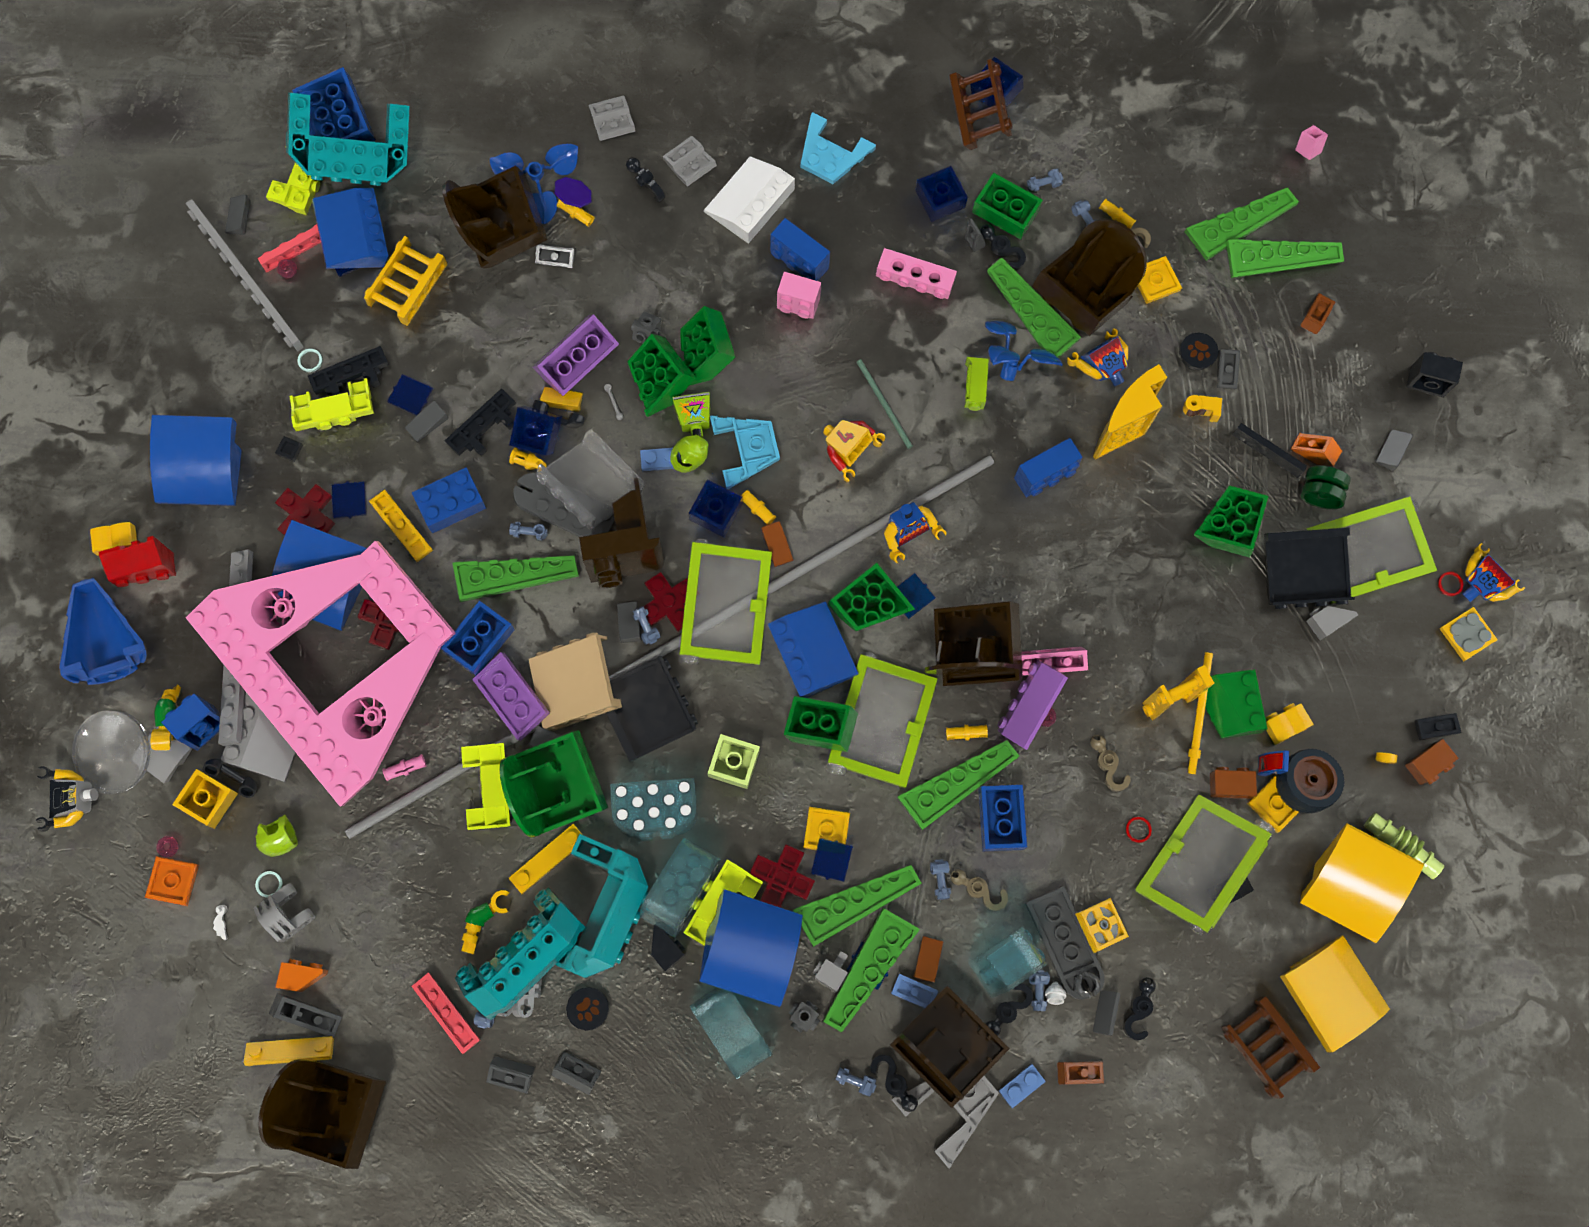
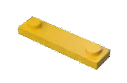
M383 490L369 501L416 562L433 551L386 490Z
M572 824L511 875L509 880L523 895L571 854L579 834H583Z
M333 1036L246 1043L243 1063L245 1066L290 1063L298 1059L309 1061L332 1059L334 1038Z

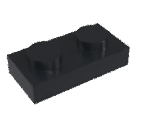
M1457 713L1414 721L1419 741L1462 733Z

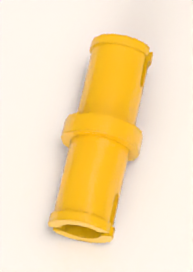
M560 199L557 202V207L570 214L572 219L576 218L587 227H590L593 223L595 216L581 208L564 204Z
M1107 199L1099 207V209L1112 217V220L1124 224L1129 229L1136 222L1135 219L1123 211V208H1118Z
M746 490L740 496V500L751 509L754 515H758L766 525L771 524L776 519V516L764 506L765 503L759 501L749 490Z
M965 724L964 727H946L947 741L955 739L969 741L970 738H988L987 724L979 726H968V724Z

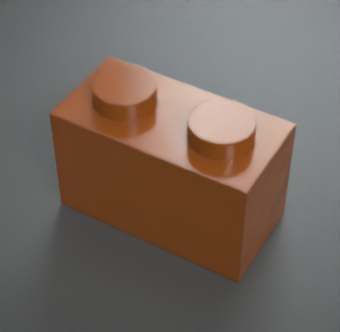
M1441 739L1408 762L1405 767L1420 785L1427 782L1430 785L1440 778L1438 776L1440 772L1444 771L1446 773L1455 767L1453 763L1459 758L1444 739Z
M1217 767L1216 770L1210 773L1211 798L1252 799L1257 796L1256 771H1249V768H1237V771H1231L1228 767Z

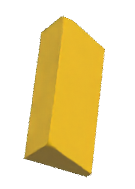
M544 387L540 401L545 402L552 408L579 412L583 393L568 391L562 396L555 389Z

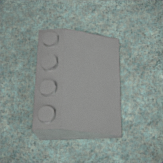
M246 692L244 696L241 743L225 746L220 760L229 766L286 782L296 752Z

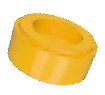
M1376 752L1375 760L1396 764L1398 755Z

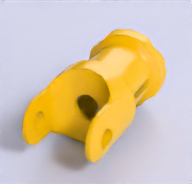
M514 447L511 452L509 463L512 465L515 463L524 466L527 470L537 469L542 471L546 468V463L539 459L535 453H526L520 451L517 447Z

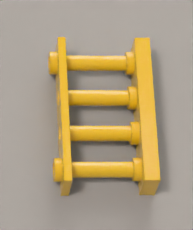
M404 236L396 244L395 251L372 286L368 287L365 291L364 299L370 307L377 301L397 311L400 322L408 326L448 264L445 257L439 253L434 258H429L412 249L408 237ZM407 254L428 265V268L424 273L420 274L401 264V261ZM398 270L417 280L418 283L414 289H409L390 278ZM387 285L408 296V299L404 304L400 305L380 293Z
M1205 665L1193 671L1178 686L1167 691L1165 686L1162 685L1143 702V711L1146 716L1150 717L1153 721L1173 705L1174 702L1183 699L1189 703L1210 688L1214 681Z

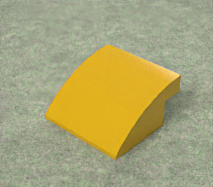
M1159 364L1140 376L1121 397L1097 442L1093 455L1095 460L1146 434L1162 408L1156 396L1166 381L1167 376Z
M1346 823L1315 863L1313 878L1303 890L1300 903L1377 943L1405 903L1424 867V863Z
M1343 935L1290 966L1291 970L1280 976L1327 1052H1334L1375 1024L1390 1010Z

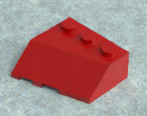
M154 536L147 537L146 542L133 541L130 547L116 546L99 552V558L108 581L117 587H126L129 583L135 582L144 584L153 579L167 580L170 576H176L174 553Z

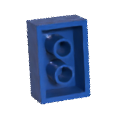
M786 218L770 234L771 254L776 259L784 261L792 271L796 270L800 273L801 277L818 281L829 269L830 251Z
M1071 438L1019 465L1014 479L1025 497L1030 495L1034 497L1040 494L1046 486L1053 487L1060 482L1059 479L1073 476L1076 473V469L1080 466L1079 464L1083 457Z
M467 467L412 492L432 534L487 509Z
M479 600L455 630V634L441 649L446 655L476 676L485 668L515 629L511 623Z
M193 694L184 698L176 710L168 712L161 723L178 741L198 751L219 733L220 712L214 705Z
M1023 785L981 786L978 793L982 852L1026 849L1027 837Z

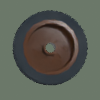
M1305 749L1294 753L1289 757L1288 772L1276 775V788L1281 799L1288 807L1300 813H1316L1330 807L1339 799L1344 790L1345 779L1339 763L1327 752L1317 749Z

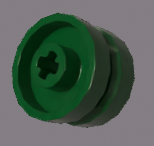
M1310 467L1306 472V484L1302 487L1301 499L1305 503L1318 508L1340 509L1345 505L1346 491L1349 489L1351 478L1347 473L1333 467Z

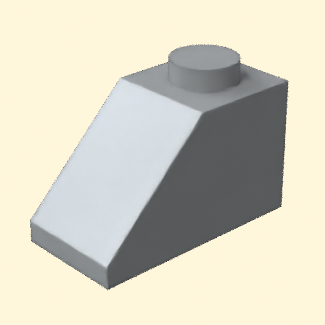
M1327 606L1324 609L1318 607L1310 613L1311 618L1306 622L1321 641L1354 619L1358 614L1355 611Z

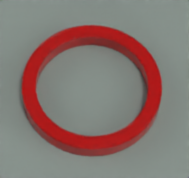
M1446 572L1438 579L1439 590L1447 596H1456L1463 590V580L1457 573ZM1453 575L1459 580L1460 588L1456 593H1448L1443 589L1441 581L1444 576Z
M1134 817L1126 824V834L1133 842L1142 843L1151 836V825L1143 817ZM1142 820L1147 824L1149 831L1146 838L1137 840L1130 835L1129 825L1132 821Z

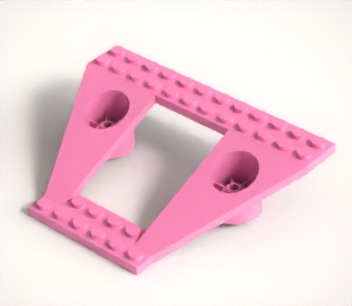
M374 541L361 555L213 590L186 617L340 807L344 806L374 778L441 646L455 634V631L379 541ZM360 583L410 644L319 714L269 652L296 631L304 628L313 618ZM282 590H283V598H281V597L278 595V592H280V591H282ZM289 593L293 596L291 600L289 599ZM279 617L282 618V625L277 622ZM373 698V706L367 703V699ZM362 706L366 709L364 714L361 713ZM379 725L382 729L377 733V726ZM367 726L372 727L371 733L366 729Z

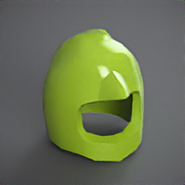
M699 435L685 436L680 439L671 450L670 461L673 468L681 473H687L701 466L708 455V442ZM678 452L681 454L682 463L692 464L690 467L682 466L678 462L676 456Z
M285 814L270 824H259L257 827V834L255 836L256 846L259 851L267 856L283 855L298 845L295 830Z

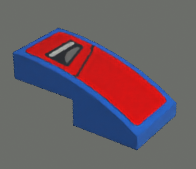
M1274 751L1259 755L1258 775L1268 776L1272 773L1281 775L1288 772L1289 751Z

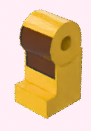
M1191 395L1183 405V412L1190 417L1196 415L1210 416V422H1218L1221 417L1222 398Z

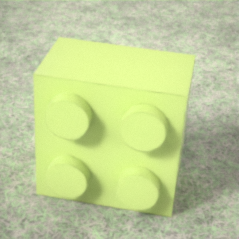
M720 734L708 770V777L748 789L760 752V746Z

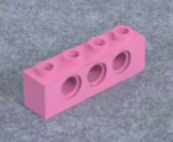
M886 248L883 250L876 276L883 281L896 282L902 287H911L921 293L927 292L940 299L949 298L957 274L955 270ZM894 268H900L902 271H895ZM916 273V274H918V275H920V276H919V277H913L912 274ZM931 279H935V280H937L938 282H937V283H932L930 280H931Z
M1083 647L1021 651L1022 676L1029 675L1028 670L1032 663H1036L1037 659L1059 672L1088 670L1087 650Z

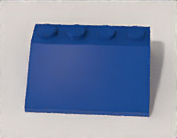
M344 67L292 90L293 93L310 95L309 135L376 141L353 81Z
M353 188L312 199L326 269L384 267L388 258V251L374 188Z
M826 601L785 615L768 624L800 697H812L859 674Z

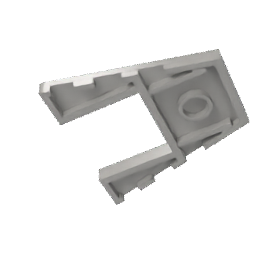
M985 1076L964 1096L965 1098L962 1101L959 1100L954 1105V1108L966 1123L934 1151L948 1168L952 1166L956 1157L960 1154L964 1145L999 1094ZM924 1082L906 1092L908 1095L911 1094L917 1098L919 1106L934 1090ZM900 1097L892 1099L905 1117L911 1113L902 1109Z

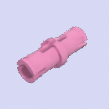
M421 754L406 761L404 759L400 760V763L383 768L382 771L386 781H389L401 775L407 776L410 774L409 772L427 767Z

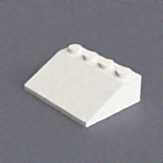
M749 157L704 209V212L749 244L794 191L795 178L779 167Z

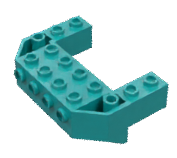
M288 93L286 153L306 175H311L313 180H323V177H331V181L334 182L350 179V183L362 184V180L370 181V185L381 186L382 182L387 183L407 165L410 106L387 103L385 142L309 135L310 95Z
M579 834L571 855L607 870L608 877L578 944L555 965L581 977L588 978L614 967L615 963L620 964L625 953L621 951L624 943L629 944L633 935L630 929L633 923L637 925L642 914L638 912L641 904L646 905L650 893L647 892L648 885L637 858Z
M549 887L546 890H541L533 901L540 913L532 916L528 920L527 926L522 931H517L506 946L500 947L490 962H485L479 970L469 963L467 966L461 967L456 974L455 979L463 996L482 1015L490 1020L495 1018L497 1014L510 1010L574 947L577 942V936L585 929V926Z

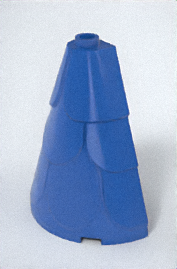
M94 578L84 579L73 584L66 614L68 619L59 667L61 676L73 683L78 684L79 681H87L88 685L116 681L135 672L138 669L137 665L144 663L147 653L144 642L116 608L114 601Z

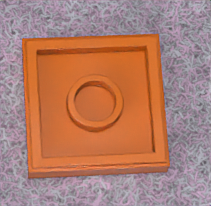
M156 856L145 898L188 906L199 865Z

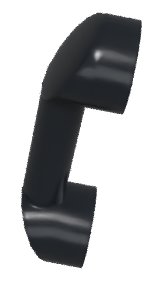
M535 400L532 405L535 412L541 418L568 428L581 427L585 422V418L577 413H571L569 419L548 412L549 405L540 400Z
M210 759L204 763L202 770L206 775L214 777L221 772L240 784L238 792L241 796L251 798L255 795L257 785L252 778L244 777L224 765L220 759Z

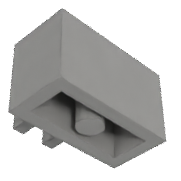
M841 951L834 963L827 959L824 963L819 961L813 971L816 975L814 980L831 991L837 992L848 972L841 969L848 955Z

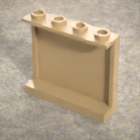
M590 633L584 639L571 640L568 645L555 646L549 652H538L535 657L529 659L536 696L550 713L541 721L542 728L555 731L622 707L621 700L613 698L601 643L607 640V636Z

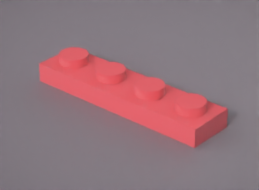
M317 224L310 230L299 233L290 241L281 243L279 247L272 251H267L257 258L266 273L321 243Z
M428 972L411 986L462 1054H465L481 1041L431 973Z

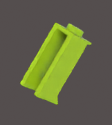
M967 357L965 362L968 368L964 408H969L972 411L984 409L989 359Z

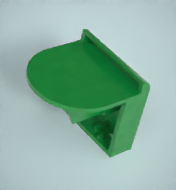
M579 730L501 760L500 780L507 805L520 829L531 838L608 808Z

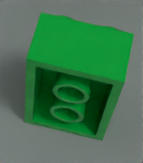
M993 172L975 200L972 213L1021 240L1040 211L1043 200Z
M794 696L783 735L794 743L848 752L858 713L849 705Z

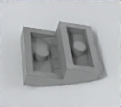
M624 95L589 105L600 141L635 132V126Z
M690 136L662 156L670 169L687 187L717 166L715 160L704 151L703 145L693 136Z
M150 734L132 760L161 782L168 783L177 767L184 764L193 748L181 743L174 737V741H171L170 750H153L150 744Z

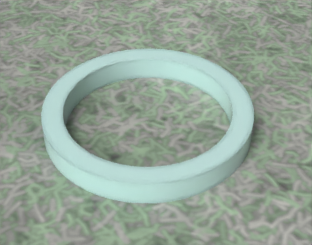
M305 349L299 354L297 362L303 371L314 372L321 367L322 356L315 349ZM314 352L318 354L319 363L316 367L306 369L301 365V358L305 353Z
M272 871L259 875L255 884L257 892L266 898L270 895L263 894L259 889V882L263 876L273 874L278 878L279 887L277 891L283 885L280 875Z

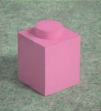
M1314 125L1301 133L1296 151L1309 160L1322 153L1328 134Z

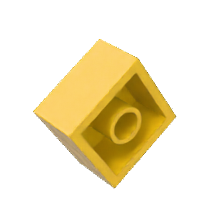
M196 769L172 805L206 826L215 829L238 793Z

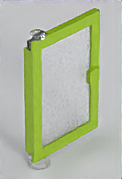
M1411 497L1301 530L1350 527V535L1347 536L1351 597L1437 571L1416 511L1419 510L1416 500H1411Z
M696 539V542H692L679 652L680 663L699 664V658L760 665L772 552L708 544L706 539Z
M865 652V655L860 654L856 666L859 674L853 677L845 705L851 706L858 713L848 752L831 749L826 770L842 776L846 774V770L906 788L938 678L876 659L877 655Z
M1198 795L1135 890L1192 924L1191 929L1199 935H1202L1204 932L1209 934L1267 847L1275 829L1261 819H1257L1253 824L1209 799Z

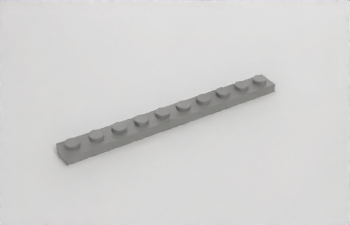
M192 199L186 202L190 209L187 211L193 221H199L200 224L197 226L204 235L208 233L211 237L208 240L214 249L219 248L221 250L218 254L225 263L230 262L232 266L229 268L236 277L240 275L243 279L240 283L246 291H252L253 294L250 296L257 305L262 304L264 307L261 309L267 319L272 318L274 320L272 325L276 331L284 333L285 337L283 340L289 348L293 346L297 352L304 347L195 202Z
M247 549L231 553L229 586L252 580L253 552ZM225 665L223 667L218 744L222 746L241 743L245 691Z

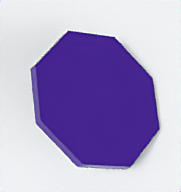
M568 177L555 181L554 194L564 204L581 208L591 203V190L582 181Z

